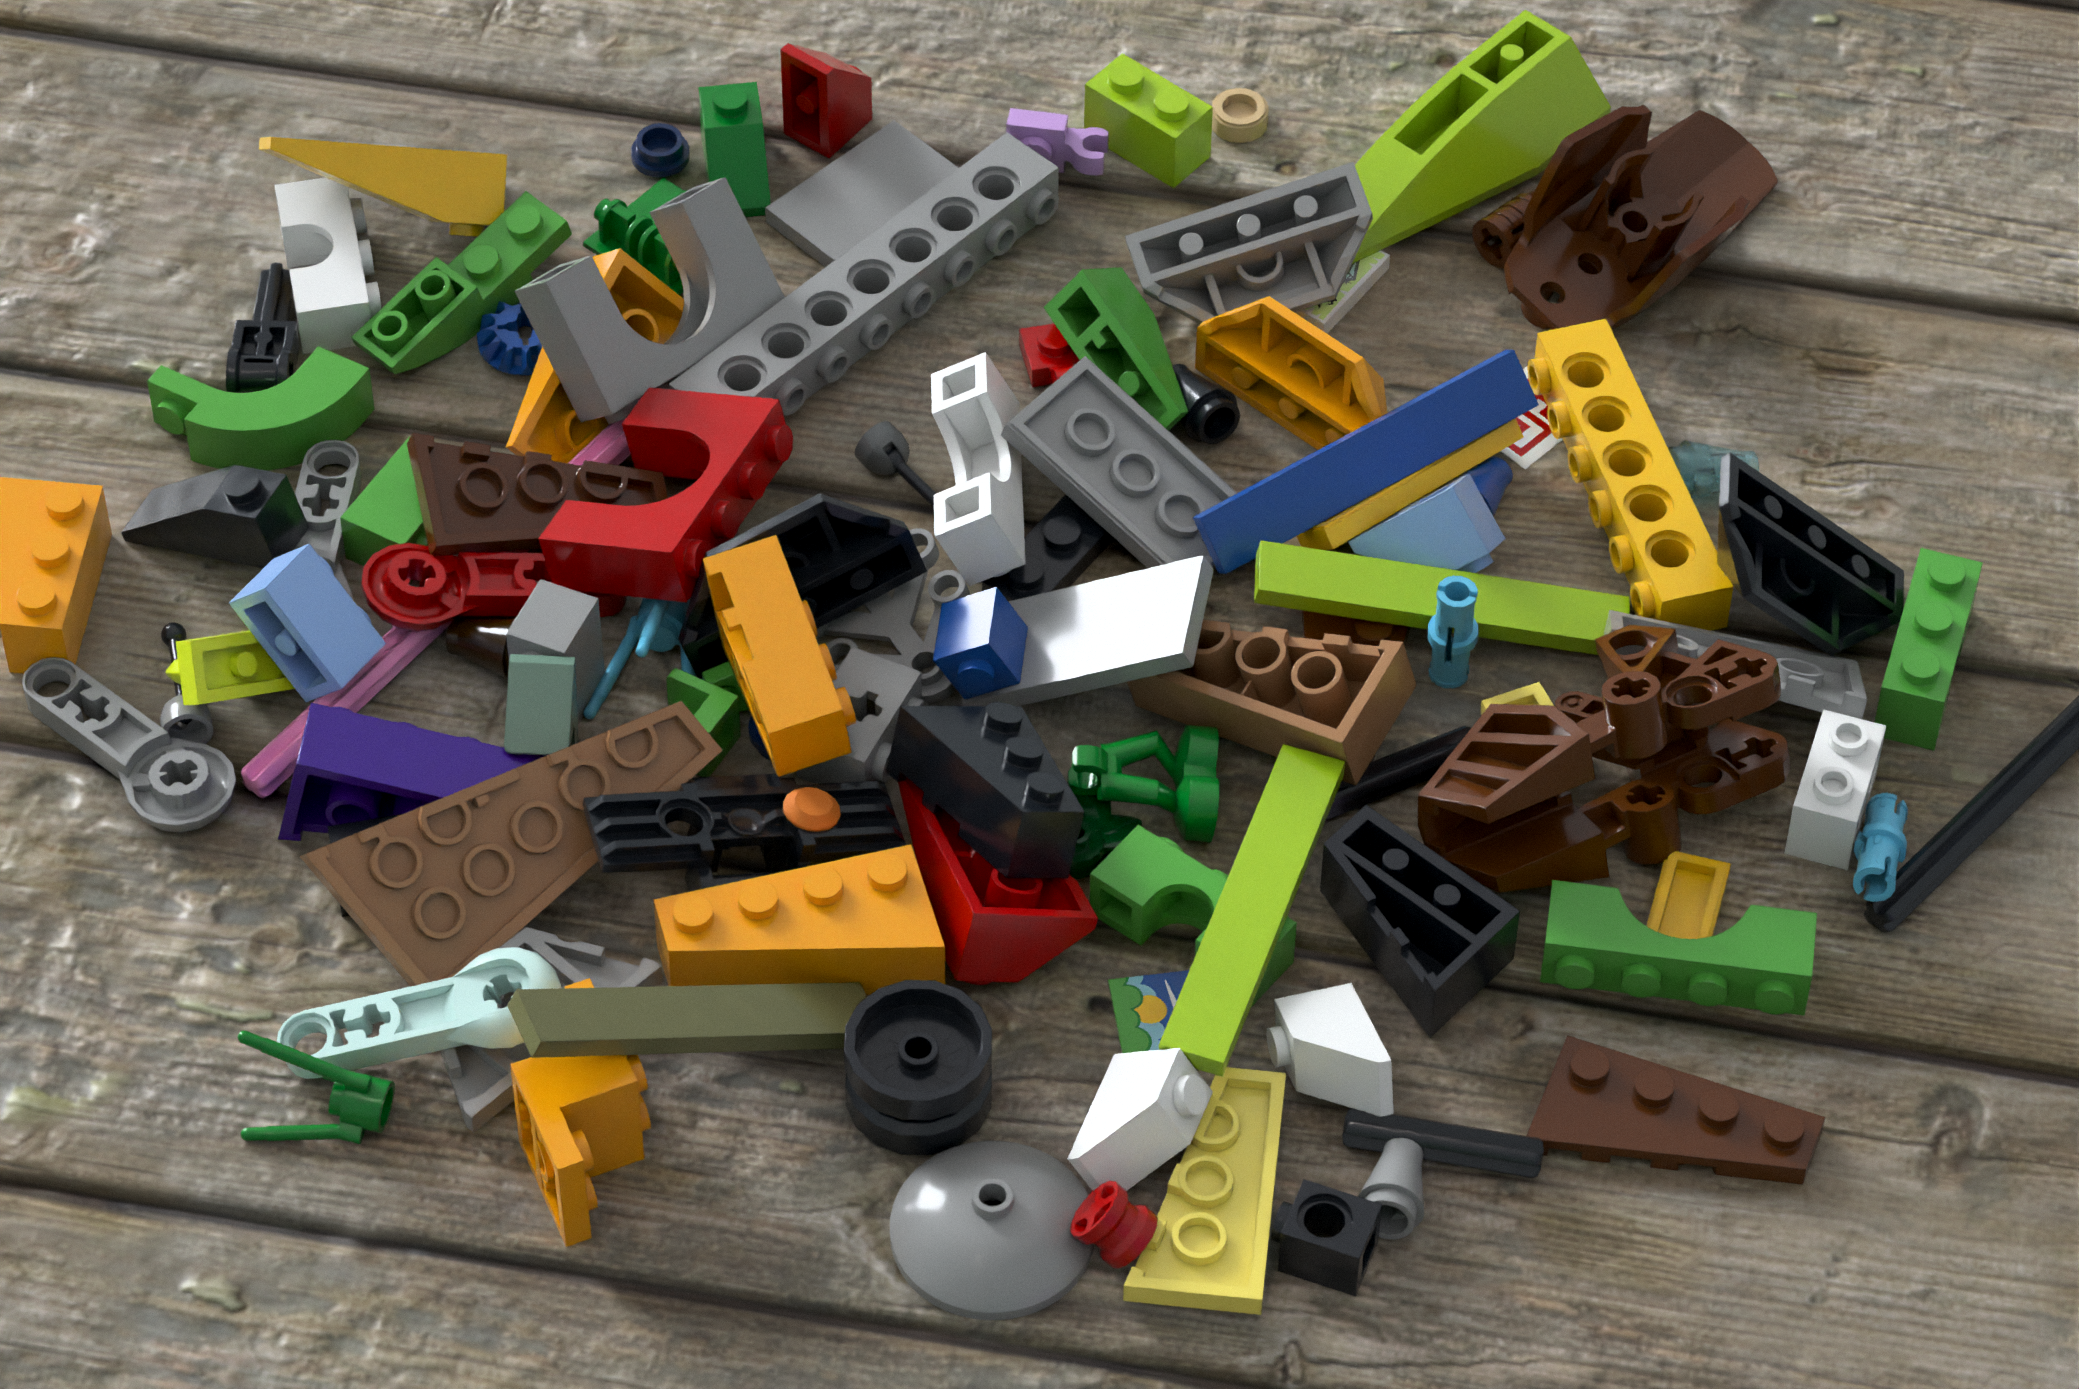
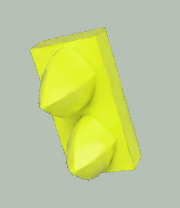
M250 630L176 641L177 659L170 664L165 672L170 679L181 685L184 705H200L295 689Z

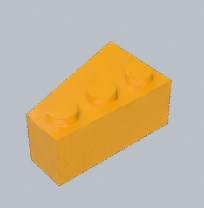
M0 477V631L9 672L24 674L32 664L41 659L51 657L64 658L76 665L112 537L104 489L101 485Z
M777 535L703 558L722 647L777 776L780 777L852 753L847 726L856 724L852 702L845 687L838 689L834 687L832 681L837 680V675L831 654L826 643L818 645L816 640L818 632L808 602L806 600L801 601Z

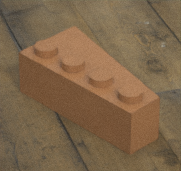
M1203 620L1193 667L1127 682L1137 707L1187 725L1217 727L1218 736L1278 757L1282 745L1285 744L1345 761V770L1342 781L1355 786L1417 686L1404 642L1380 640L1379 646L1354 644L1350 636L1327 633L1324 634L1323 640L1291 637L1287 629L1263 626L1262 632L1232 630L1230 623Z

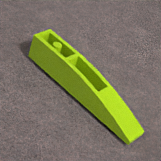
M1524 10L1449 70L1387 129L1355 164L1373 214V219L1353 263L1538 175L1547 168L1559 144L1566 136L1610 113L1611 106L1571 36L1529 11Z

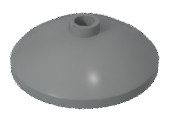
M977 1141L958 1145L940 1152L925 1161L907 1178L900 1188L890 1216V1243L893 1257L899 1271L908 1284L924 1299L947 1312L979 1320H1006L1023 1317L1038 1312L1060 1300L1078 1283L1085 1273L1093 1254L1094 1244H1082L1072 1235L1070 1229L1076 1211L1088 1194L1080 1180L1070 1169L1051 1155L1036 1148L1007 1141ZM987 1201L1002 1202L998 1206H987L983 1203Z

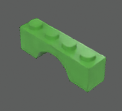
M1552 880L1540 982L1558 984L1569 989L1590 988L1627 993L1639 998L1653 996L1693 1001L1703 1006L1724 1005L1756 1009L1774 1015L1788 1013L1804 1016L1813 973L1817 913L1750 905L1743 917L1728 930L1706 938L1682 939L1661 934L1641 923L1625 905L1619 888Z

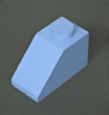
M1467 474L1401 509L1352 538L1348 543L1354 553L1366 557L1477 573L1494 562L1489 553L1506 538L1471 475Z

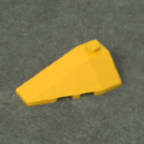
M278 137L259 138V150L428 221L449 223V235L478 237L485 230V226H489L504 212L507 154Z

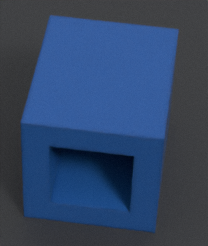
M997 587L943 603L941 605L933 661L965 700L1019 684L1028 626Z

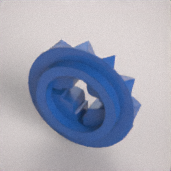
M499 301L495 314L482 315L481 328L477 332V342L483 359L493 368L504 373L532 375L542 345L520 301L517 305L513 306ZM524 326L531 327V338H528L529 345H523L522 338H519V328Z

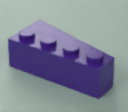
M311 703L278 840L301 841L303 831L328 833L327 826L404 814L544 756L510 754L505 752L504 747L482 743L471 737L452 736L418 728L407 722H392L354 713L343 707H328Z

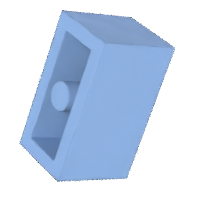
M310 543L272 559L229 602L233 610L305 702L342 689L386 644L373 627L368 614L356 605L334 576L331 566L316 553Z

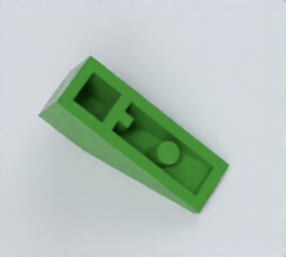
M1122 267L1082 269L1043 307L1079 360L1086 356L1168 431L1188 413L1155 314Z

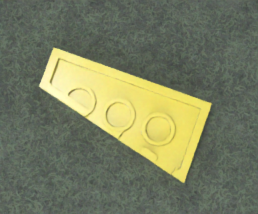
M1227 1067L1223 1077L1214 1076L1210 1086L1213 1093L1191 1144L1187 1146L1180 1164H1176L1168 1182L1167 1194L1157 1215L1158 1222L1155 1233L1146 1248L1141 1252L1135 1267L1132 1266L1125 1281L1123 1301L1261 1315L1286 1073Z

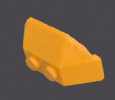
M1270 296L1205 320L1197 327L1195 369L1317 450L1387 413L1384 379L1362 356Z

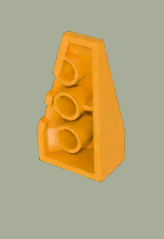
M621 248L593 256L621 315L629 326L642 337L652 342L664 344L678 327L683 312L684 299ZM543 347L506 448L518 456H524L527 451L550 454L552 455V461L568 463L609 424L605 417L580 422Z

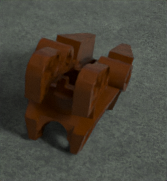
M1628 625L1596 638V650L1608 677V680L1602 686V698L1584 692L1570 691L1558 696L1555 700V706L1490 704L1418 794V828L1424 845L1483 886L1498 893L1552 886V880L1579 882L1610 877L1606 849L1623 841L1624 853L1627 858L1636 863L1646 865L1664 862L1673 852H1680L1682 847L1678 816L1679 808L1694 814H1711L1774 789L1786 782L1787 775L1791 770L1786 739L1776 732L1736 721L1769 707L1780 698L1781 682L1779 666L1775 657L1763 651L1720 639L1711 645L1698 659L1677 654L1678 643L1675 628ZM1628 645L1644 647L1643 650L1634 654L1622 655L1616 652L1617 649ZM1719 722V723L1710 731V729H1709L1708 726L1713 725V724ZM1592 757L1626 767L1631 782L1578 808L1573 804L1572 794L1569 790L1595 779ZM1705 782H1714V783H1716V784H1714V785H1712V786H1708V787H1701V788L1692 787V785H1696V784H1699V783H1705Z

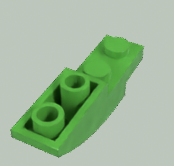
M525 191L448 265L435 257L351 337L353 343L394 375L422 366L463 345L480 331L482 315L495 314L499 301L511 306L519 303L515 290L533 281L531 273L572 235L567 220Z

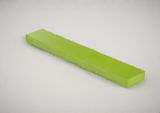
M1261 540L1256 552L1254 603L1428 629L1429 621L1436 614V593L1439 582L1446 577L1463 576L1474 582L1478 589L1474 608V618L1478 624V637L1598 655L1595 639L1604 636L1609 610L1630 614V597Z
M1282 745L1162 1035L1159 1050L1180 1048L1195 1069L1223 1077L1344 777L1345 761L1293 746Z

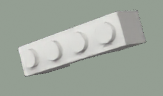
M986 352L931 374L932 415L947 446L956 484L952 488L934 494V534L969 586L992 577L1002 576L1012 569L1026 564L1021 453L1001 436L1006 423L1020 412L1019 401Z

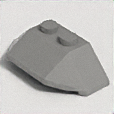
M1354 162L1126 235L1125 241L1143 292L1196 323L1201 324L1205 320L1268 296L1293 312L1336 299L1372 222L1373 214Z

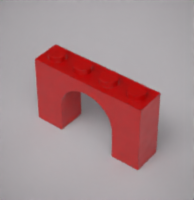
M649 387L622 423L635 468L662 472L663 476L695 479L697 481L684 491L670 498L645 505L623 506L566 500L538 538L552 583L575 591L687 603L692 596L697 578L699 577L705 553L736 535L741 523L757 500L763 496L766 487L782 464L791 455L793 435L790 427L786 425L779 399Z

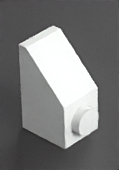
M1352 983L1274 999L1276 1026L1267 1028L1268 1049L1273 1065L1276 1068L1285 1067L1297 1092L1380 1117L1394 1114L1391 1058Z
M1180 1048L1114 1054L1068 1156V1160L1092 1191L1107 1181H1116L1127 1191L1191 1144L1213 1091Z

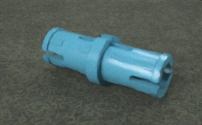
M1450 576L1439 582L1436 593V614L1432 616L1428 623V641L1432 647L1429 677L1437 686L1443 688L1460 687L1467 681L1470 651L1478 641V624L1474 618L1478 589L1474 582L1463 576ZM1452 628L1455 629V630H1454V637L1451 636V634H1452Z
M1880 793L1870 798L1866 805L1863 833L1859 831L1855 839L1854 853L1858 860V865L1853 878V888L1859 895L1864 890L1866 881L1867 886L1863 899L1871 902L1885 901L1892 896L1896 886L1898 862L1902 863L1906 856L1907 840L1903 834V829L1907 820L1908 808L1902 800L1897 804L1895 813L1897 795L1891 793Z

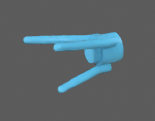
M642 598L638 615L631 617L626 635L584 709L583 715L586 719L590 720L596 716L637 642L638 645L635 652L641 658L648 654L649 649L664 652L671 650L676 644L681 646L678 637L690 599L686 603ZM681 646V670L696 677Z

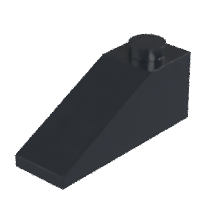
M232 465L152 489L124 527L121 534L126 542L264 568L272 559L293 551L309 529V525L286 474Z

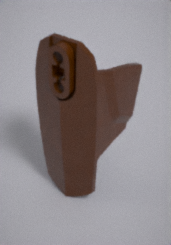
M1645 105L1639 107L1622 106L1566 136L1559 144L1525 209L1524 231L1504 265L1508 292L1521 301L1520 307L1523 315L1536 327L1553 330L1607 319L1611 330L1638 316L1671 291L1750 215L1778 183L1771 165L1734 128L1702 110H1698L1647 142L1652 111ZM1554 291L1560 296L1556 304L1548 302Z

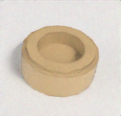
M1245 88L1227 89L1219 93L1212 101V130L1219 138L1233 143H1246L1260 138L1267 130L1269 107L1267 101L1259 93Z

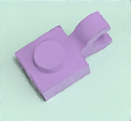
M1010 108L1006 133L1008 132L1058 166L1060 173H1064L1066 161H1068L1082 174L1091 176L1103 174L1104 153L1108 152L1109 131L1097 127L1085 129L1069 128L1068 115Z

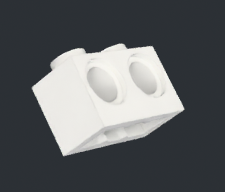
M1823 709L1794 801L1784 854L1848 870L1854 851L1856 835L1860 831L1866 805L1877 775L1886 725Z

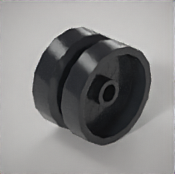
M904 980L879 988L856 1006L845 1026L844 1039L846 1107L855 1127L875 1145L902 1155H933L961 1145L979 1131L991 1109L992 1028L982 1007L962 990L932 980Z

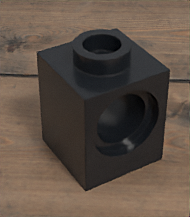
M1304 1179L1294 1203L1291 1204L1283 1201L1274 1220L1271 1241L1280 1243L1278 1271L1356 1297L1378 1244L1382 1204ZM1315 1234H1328L1333 1237L1322 1238L1315 1236Z

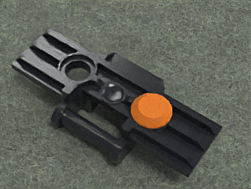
M775 773L695 777L689 779L687 783L681 784L680 791L600 795L599 797H584L583 800L585 817L602 873L687 869L685 882L689 892L812 866L811 862L835 861L906 846L885 782L878 781L796 785L794 778H780ZM674 821L689 823L690 827L687 836H681L672 832L667 827V824ZM760 846L766 867L772 871L712 875L713 872L718 871L723 850H729L730 847Z

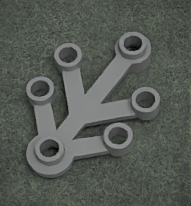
M915 528L909 531L916 547L921 545L927 546L920 553L927 572L897 587L893 599L888 593H885L864 604L870 613L850 611L817 629L818 636L816 639L825 635L891 641L900 655H874L920 672L927 667L935 666L930 672L921 673L922 700L927 701V704H934L947 699L956 689L933 661L941 605L969 596L970 591L963 576L957 571L944 570L932 577L928 585V592L935 605V609L924 641H922L912 626L928 571L936 564L939 558V549L929 531ZM949 587L958 588L951 596H940ZM837 638L829 642L827 647L833 663L840 656L847 655L852 646L858 648L857 644L849 638ZM834 664V667H835V670H836V671L838 670V668L840 667V665H835V664Z

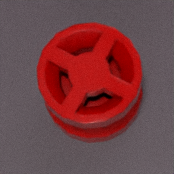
M1107 1181L1094 1189L1082 1202L1073 1217L1070 1231L1082 1244H1095L1100 1249L1102 1260L1112 1268L1119 1269L1135 1260L1146 1248L1155 1233L1158 1218L1145 1205L1134 1206L1129 1202L1126 1189L1116 1181Z

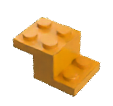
M588 978L564 986V988H594L591 979ZM638 1055L530 1057L512 1063L510 1068L519 1143L563 1242L568 1247L591 1239L589 1210L598 1208L597 1196L591 1178L645 1159L642 1132L651 1129V1122L646 1104L640 1092L648 1089L642 1063Z

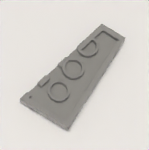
M1609 610L1604 635L1628 625L1675 628L1678 643L1677 654L1698 659L1718 639L1763 651L1774 656L1778 662L1781 682L1779 701L1818 712H1823L1824 709L1859 719L1863 718L1867 696L1858 661ZM1628 645L1617 649L1616 652L1622 655L1634 654L1643 650L1644 647Z

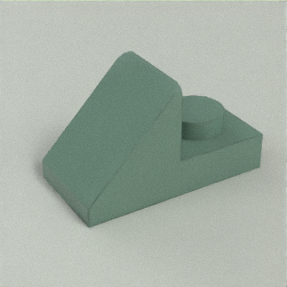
M511 654L506 703L505 752L510 754L547 756L579 743L575 657Z

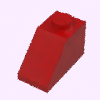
M787 43L780 50L784 134L830 159L872 120V78L864 74L857 67L847 65L827 53Z

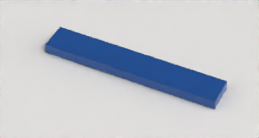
M1504 350L1193 517L1194 522L1218 573L1227 574L1256 558L1260 540L1283 544L1537 407L1539 404L1515 351Z

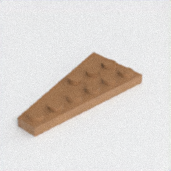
M679 701L299 857L410 986L450 978L477 956L499 948L510 940L598 862L584 813V797L678 791L681 784L687 783L689 779L693 778L723 750L685 704Z

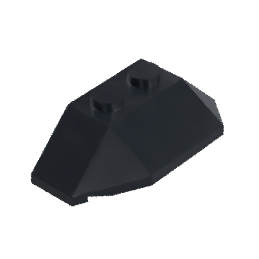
M1731 452L1721 457L1717 564L1744 599L1830 656L1900 622L1904 609V570Z
M820 493L707 551L704 556L706 558L777 535L801 601L806 600L808 602L817 629L927 572L905 522ZM703 562L678 637L696 676L702 679V672L728 662L722 647Z

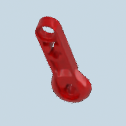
M404 543L389 545L374 553L363 567L361 586L368 606L382 621L398 629L419 632L436 629L459 616H517L536 587V581L539 582L542 579L552 583L543 553L459 552L458 557L455 555L433 556L430 555L428 546ZM411 580L420 581L419 587L411 586ZM578 591L599 599L600 617L613 616L620 612L627 600V596Z

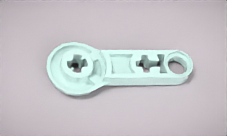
M519 947L496 948L477 956L450 978L317 1007L294 1014L281 1026L277 1042L295 1049L298 1041L308 1034H326L327 1042L324 1047L311 1056L349 1071L466 1044L488 1049L512 1048L524 1043V1040L509 1008L498 1007L497 1004H502L500 996L508 992L515 993L516 989H559L562 986L556 970L538 953ZM377 1022L385 1023L380 1026L378 1036L373 1038L367 1037V1035L372 1033V1024ZM345 1028L348 1031L344 1033L348 1041V1044L344 1045L342 1037L339 1034V1030ZM286 1062L288 1068L296 1076L305 1079L323 1077Z

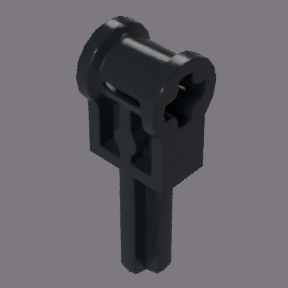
M272 263L270 269L261 272L252 320H236L232 345L227 355V392L249 393L265 390L282 383L296 372L300 350L297 321H289L293 292L290 271L284 269L282 263Z

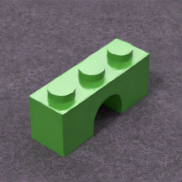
M1925 548L1920 549L1882 683L1874 721L1875 723L1886 725L1884 739L1935 750L1957 659L1960 657L1972 614L1983 562Z
M1138 824L1090 873L1089 903L1099 920L1139 945H1142L1155 931L1166 925L1187 924L1194 926L1202 931L1195 940L1196 956L1228 875L1220 870H1211L1185 854L1174 841L1166 837H1158ZM1289 916L1286 918L1251 1007L1294 962L1297 922L1290 919Z

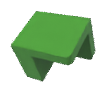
M674 668L666 678L668 706L682 701L723 750L696 774L700 777H710L741 736L739 696Z

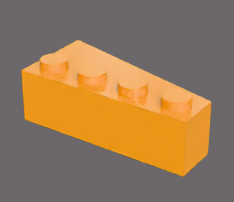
M911 844L653 899L657 948L668 986L860 982L866 995H871L879 988L904 980H932L945 984V945Z

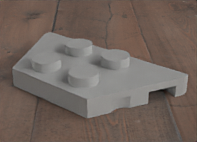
M528 927L522 929L499 947H519L538 953L556 970L562 988L588 978L591 979L594 988L655 987L663 982L662 966L655 960L643 957L639 966L607 958L605 947L582 941L566 942L559 939L555 934ZM514 992L501 995L502 1004H497L498 1007H508L507 1005ZM525 1042L512 1048L488 1049L466 1044L440 1050L466 1127L473 1133L514 1101L510 1064L531 1057Z

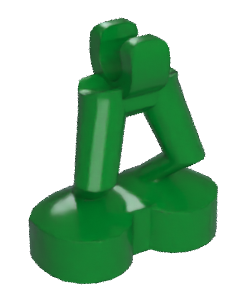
M1186 725L1177 742L1175 755L1172 754L1157 730L1108 744L1101 743V748L1092 745H1079L1075 747L1072 753V767L1068 770L1067 783L1072 792L1077 795L1088 796L1097 794V800L1146 804L1162 808L1173 813L1176 827L1183 840L1211 843L1219 808V779L1216 777L1219 745L1217 727ZM1155 756L1172 778L1176 790H1172L1155 779L1122 774V767Z

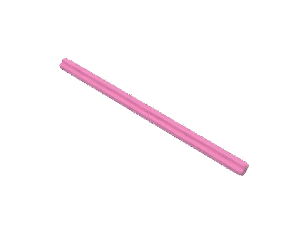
M625 419L609 424L568 464L582 466L583 462L587 460L619 466L631 454L622 427ZM527 549V550H514V551H500V552H492V553H526V552H528L530 549ZM453 620L436 629L419 632L392 627L382 637L386 644L342 689L319 697L312 703L328 707H343L357 713L437 638ZM310 705L242 768V783L258 797H268L293 774Z

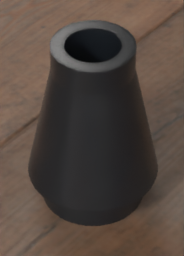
M1184 364L1172 365L1188 409V413L1180 420L1188 436L1195 441H1203L1207 444H1217L1227 439L1235 431L1240 420V411L1234 394L1192 372Z

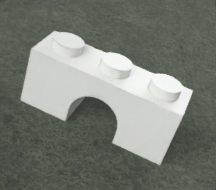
M328 178L274 185L287 267L310 266L289 270L302 353H312L318 346L326 350L356 346L351 337L382 308L378 283H366L365 276L375 275L370 240L358 241L357 234L367 232L362 198H350L347 186Z

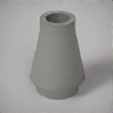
M1393 1138L1385 1143L1382 1156L1358 1197L1382 1204L1379 1237L1384 1239L1406 1237L1421 1223L1424 1217L1421 1166L1424 1154L1422 1148L1416 1142L1407 1138Z

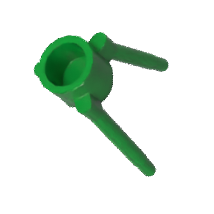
M245 1030L239 1032L238 1041L240 1043L323 1076L321 1077L322 1079L334 1083L328 1112L330 1115L338 1116L340 1120L339 1124L247 1127L241 1131V1138L243 1140L339 1139L361 1144L365 1130L377 1133L383 1132L393 1105L395 1094L394 1081L352 1072L271 1039L263 1038Z

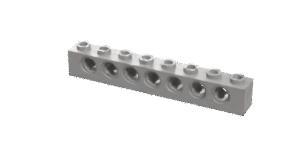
M1008 132L669 383V389L779 399L784 416L795 413L806 399L827 383L840 379L852 364L868 352L881 348L893 333L913 318L916 319L923 316L932 304L954 287L964 285L976 270L996 255L1000 256L1006 253L1017 239L1037 224L1041 225L1047 222L1058 209L1059 167Z

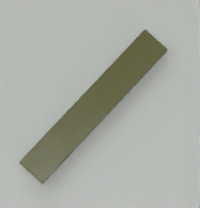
M860 982L516 989L507 1006L532 1058L844 1049L845 1026L856 1006L866 999L867 995Z

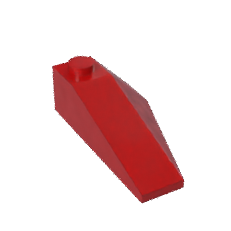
M907 777L906 781L898 782L917 863L945 945V960L956 981H965L974 985H987L991 982L1018 983L1095 930L1098 917L1081 886L1070 874L1068 878L1007 879L958 836L960 824L944 809H942V812L935 814L922 804L924 792Z

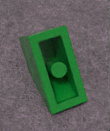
M757 82L698 87L701 140L707 182L726 177L745 217L766 215L765 207L771 204L764 128Z

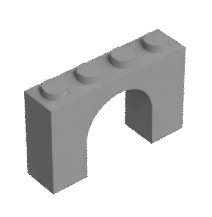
M726 177L692 187L649 212L678 269L684 292L681 320L673 335L664 344L652 342L642 337L629 326L621 315L592 255L560 264L515 290L580 422L605 417L608 424H613L627 418L638 403L637 399L641 398L649 387L669 389L668 384L679 377L683 371L695 365L785 298Z

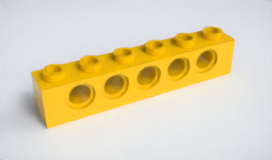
M1607 319L1537 333L1535 358L1530 359L1527 364L1530 386L1535 395H1543L1548 406L1547 415L1551 432L1556 439H1563L1568 450V465L1571 476L1576 483L1583 482L1588 493L1591 519L1596 528H1604L1609 539V553L1612 565L1618 574H1625L1630 584V598L1635 615L1710 631L1727 627L1734 586L1717 564V550Z

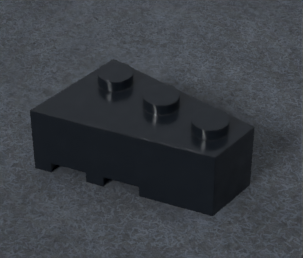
M993 702L987 706H900L886 772L897 782L906 781L907 777L924 792L922 804L933 814L940 813L944 809L960 824L958 836L1007 879L1068 878L1084 810L1023 708L1003 702Z
M1367 805L1324 842L1320 892L1431 1038L1514 959L1520 911Z

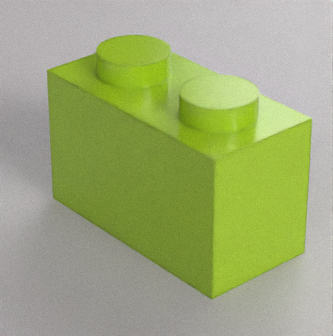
M1123 53L1120 54L1085 84L1084 129L1097 127L1109 131V150L1170 187L1175 188L1211 157L1213 107Z

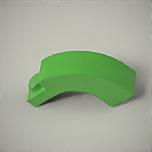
M319 346L288 379L274 387L256 392L234 393L218 390L162 365L147 380L154 422L160 424L170 433L187 436L192 461L218 469L238 465L270 471L301 464L307 451L312 446L325 440L345 441L363 424L375 409L370 369Z

